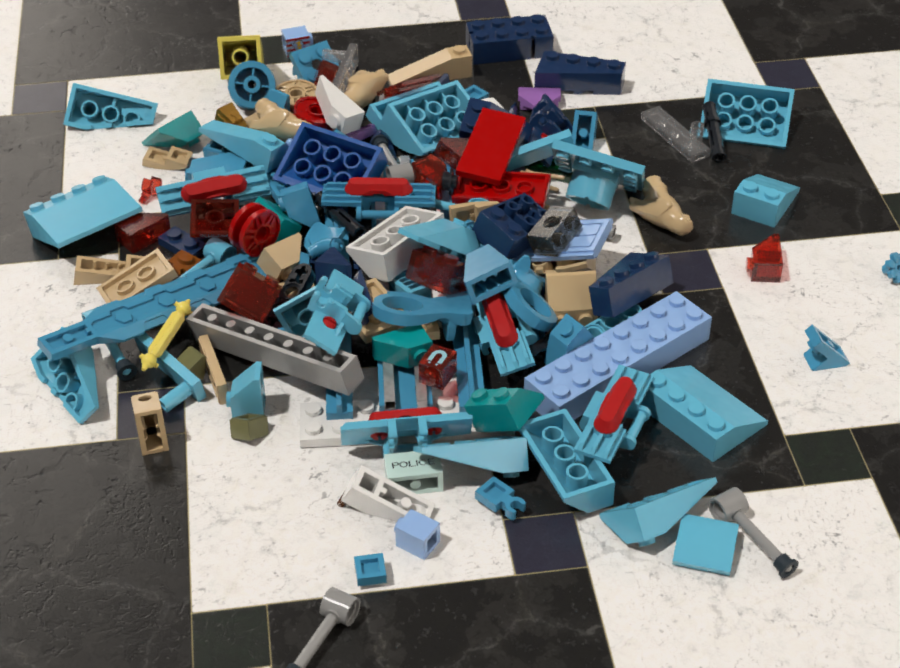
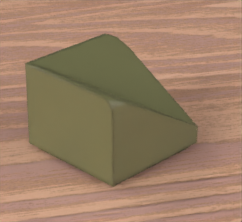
M247 413L229 420L231 437L233 439L251 441L269 434L268 419L263 414Z

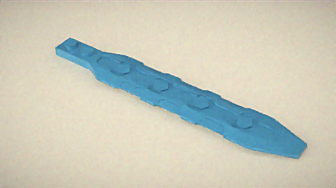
M243 252L227 258L222 263L206 269L187 273L186 276L166 284H158L144 289V292L121 301L115 300L96 307L83 321L39 337L37 346L52 362L96 344L122 343L145 334V331L163 325L170 314L176 311L174 306L176 301L181 302L190 299L191 311L194 312L202 303L209 306H217L227 302L229 298L249 290L255 291L273 282L256 263L260 256L250 257Z

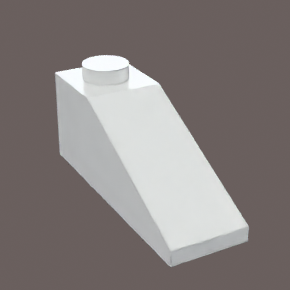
M324 75L319 76L315 95L326 123L332 129H337L344 134L360 130L365 111Z
M363 465L350 478L341 499L342 502L365 514L396 522L399 518H404L411 509L430 518L435 503Z

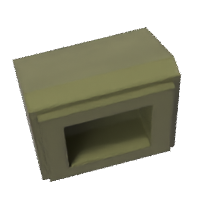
M190 346L177 360L200 380H204L206 356Z

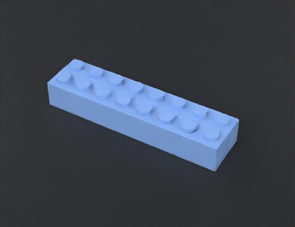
M676 291L524 378V389L543 393L545 399L536 409L541 416L566 408L573 420L584 414L596 391L604 393L619 364L651 374L709 340L712 317Z

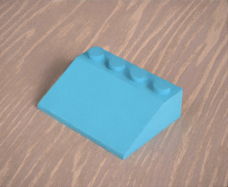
M708 79L704 103L709 101L716 103L717 115L721 118L720 130L723 141L786 149L795 89ZM702 111L698 138L709 139L707 129L704 127L703 121L705 118Z
M101 175L93 178L92 182L87 185L79 184L72 187V191L66 194H55L50 197L51 200L45 203H34L29 206L30 209L23 213L33 238L61 248L143 210L115 179Z
M691 365L658 369L651 374L654 375V379L641 405L650 409L653 418L712 462L768 425V420Z

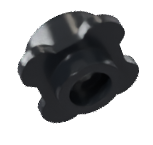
M453 168L450 169V172H443L442 190L449 191V195H452L453 189H457L458 175H454Z

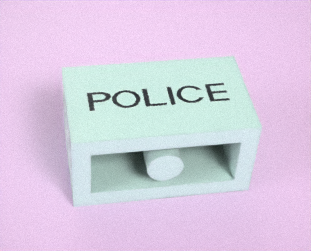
M413 451L384 454L385 478L416 494L443 491V470L440 458Z

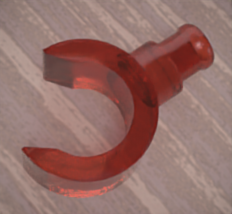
M154 176L151 177V180L143 179L141 184L142 193L138 199L141 204H145L150 196H157L155 187L162 186V179Z

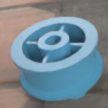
M257 61L240 63L232 70L228 80V90L232 100L238 106L248 110H255V104L258 100L262 98L268 99L270 90L272 88L275 89L276 86L271 70L266 65ZM253 82L256 87L251 89L248 87V83Z

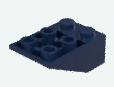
M523 193L480 211L472 230L475 231L477 239L484 246L487 244L491 245L510 260L520 256L555 227L558 221L551 216L550 212L537 204L531 196Z

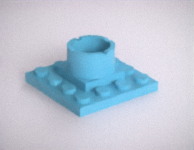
M554 139L551 148L556 166H559V170L571 173L573 170L566 198L585 206L589 204L591 208L609 210L615 190L618 189L619 184L624 186L623 189L630 192L642 191L645 180L644 165Z

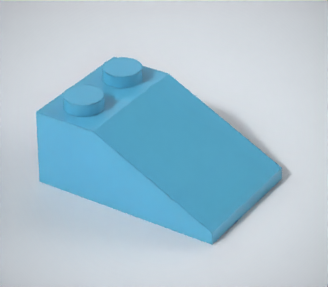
M760 174L743 179L734 191L731 214L775 228L800 191V187Z

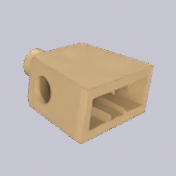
M158 392L133 395L131 401L142 456L168 451L169 446ZM155 427L156 433L148 435L146 429Z

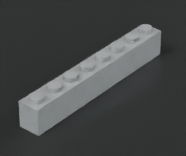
M203 303L186 318L193 337L197 342H199V336L208 334L213 348L252 362L262 361V365L347 396L365 379L357 355L339 349L335 356L326 353L327 351L321 347L318 348L315 346L316 344L310 340L307 341L304 337Z

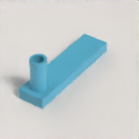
M570 129L515 148L506 171H512L553 156L551 147L554 139L574 145Z
M146 332L134 338L139 351L143 354L148 353V347L154 339ZM165 350L163 355L157 358L158 367L178 384V386L159 399L164 411L168 413L190 395L198 402L207 397L201 380L168 351Z

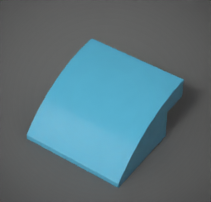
M458 80L444 85L437 81L369 105L365 116L372 124H375L377 130L384 131L395 146L408 153L423 156L452 145L454 139L459 141V129L470 96Z

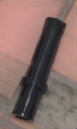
M709 101L702 105L705 118L703 123L708 132L712 160L720 162L726 159L720 130L721 118L717 115L716 103Z
M319 191L314 196V202L324 210V214L328 218H333L341 227H345L354 239H358L362 234L366 233L365 227L348 214L342 206H321L323 191Z

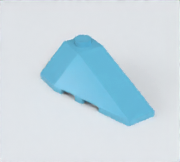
M216 120L199 127L198 130L255 166L264 165L266 173L280 165L289 148L285 142L268 132Z
M713 477L696 480L669 489L667 492L645 497L642 501L617 506L599 513V516L626 544L638 542L639 547L655 543V537L665 534L717 483V479Z

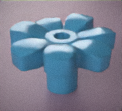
M897 252L891 253L890 260H886L885 265L882 266V272L887 274L890 279L893 278V283H900V253L898 254Z

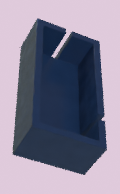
M534 14L525 17L514 16L512 18H494L492 20L466 22V45L472 55L473 65L531 59L532 39H535V59L541 58L544 51H553L554 35L545 15Z

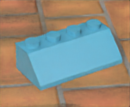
M566 408L527 420L519 432L522 437L527 438L528 447L564 503L586 513L613 505L615 481L603 463L573 452L582 432Z

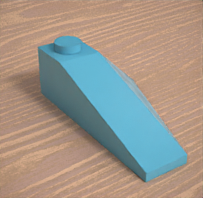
M73 83L63 125L83 130L153 125L158 103Z
M443 218L401 227L398 230V233L455 257H462L465 261L466 254L480 248L475 231L466 228L468 223L458 218H454L453 222Z
M91 347L52 362L41 349L30 358L39 380L51 388L50 392L54 396L61 399L65 409L78 423L83 424L99 408L94 354Z
M506 435L475 438V440L454 441V444L434 443L413 446V452L503 473L505 478L519 477L520 471H529L526 437Z

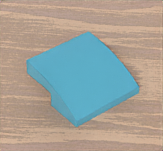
M685 514L681 518L672 565L730 576L739 524Z

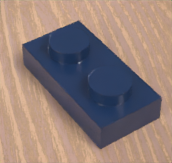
M176 226L158 237L159 245L175 254L182 249L197 258L203 256V249L206 243Z

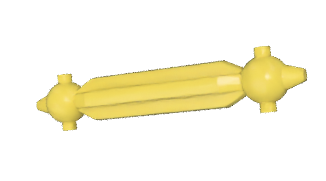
M190 299L175 302L176 311L170 314L148 347V353L140 354L142 371L153 367L157 369L159 366L157 358L163 355L184 323L185 316L193 313L191 311Z

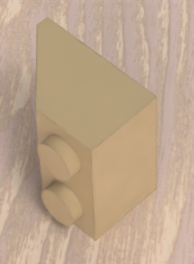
M595 270L546 273L545 300L555 312L558 319L557 324L566 313L583 326L598 319V316L593 315L589 286L597 280Z

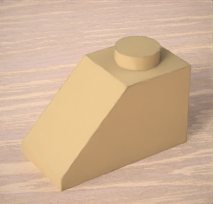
M299 232L265 247L256 263L273 283L281 280L286 281L293 268L298 265L302 235Z

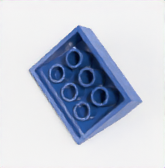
M302 122L272 179L287 186L307 181L311 194L316 195L319 191H323V185L327 182H348L353 177L380 178L388 160L381 147Z

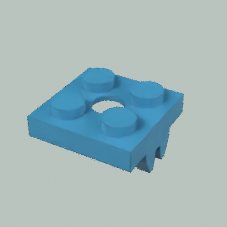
M327 40L289 54L293 64V76L297 75V79L307 80L316 86L319 76L324 75L330 82L334 83L338 81L336 80L337 76L339 75L340 77L342 73ZM320 60L323 63V68L315 70L312 67V61Z

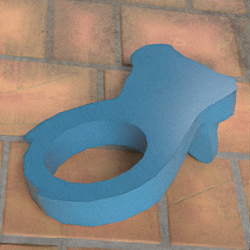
M528 255L522 256L517 262L510 259L518 284L504 290L506 302L516 315L532 328L542 332H549L550 329L553 330L557 324V316L552 307L540 296L545 294V278L538 276L530 268L531 258Z
M387 291V294L375 297L374 302H372L373 316L391 325L418 326L438 320L442 323L446 341L454 340L457 325H470L473 316L469 295L463 292L428 298L408 292ZM392 308H401V309H407V310H411V311H401V310H395V309H392Z

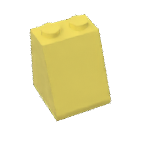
M260 35L217 37L221 80L229 79L232 70L242 62L257 61L264 64Z

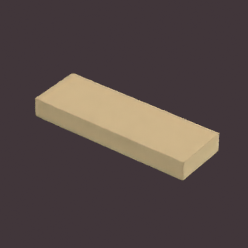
M208 334L199 336L200 352L206 356L205 368L216 398L220 405L226 404L227 383Z

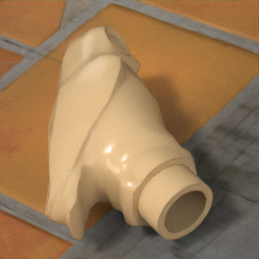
M379 69L376 72L359 70L348 79L347 91L344 94L363 109L375 99L378 91L384 88L389 80V75L383 69Z
M262 98L255 104V110L259 119L247 120L248 128L268 132L284 141L294 138L302 122L308 123L306 120L298 119L293 113L287 109L280 108L277 103L267 98Z
M649 176L644 180V200L630 197L629 209L646 221L680 236L692 231L693 221L688 214L682 213L679 204L669 195L667 186L659 176Z

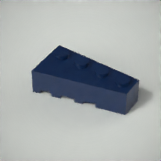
M544 51L535 72L534 87L561 88V91H573V94L582 95L586 91H592L593 95H621L625 81L626 62L615 59H599L594 56L585 57L578 56L577 54Z
M656 251L648 253L630 252L589 286L593 315L614 318L673 284L669 255H659V252Z

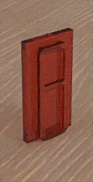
M438 73L403 81L376 93L377 96L384 95L385 98L396 96L431 84L433 80L441 76Z

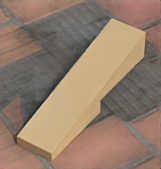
M127 254L126 261L77 255L74 285L103 284L145 256Z

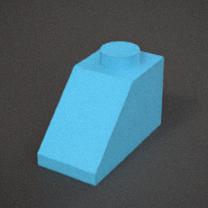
M256 361L232 381L231 391L226 393V406L231 407L232 418L247 413L264 415L266 394L262 361Z

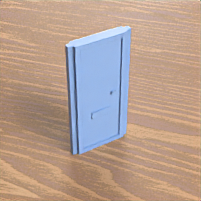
M613 219L559 221L555 227L520 256L512 260L517 262L524 255H528L531 258V262L595 259L599 255L613 227Z

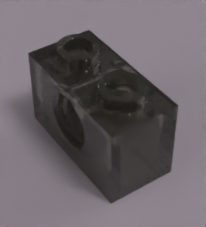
M550 206L527 234L528 241L535 255L558 257L582 227L575 207Z

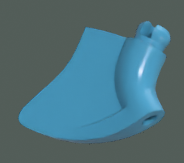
M321 222L314 223L304 239V247L310 258L313 259L322 255L331 247H335L341 252L344 249L342 239L347 230L345 227L334 228Z

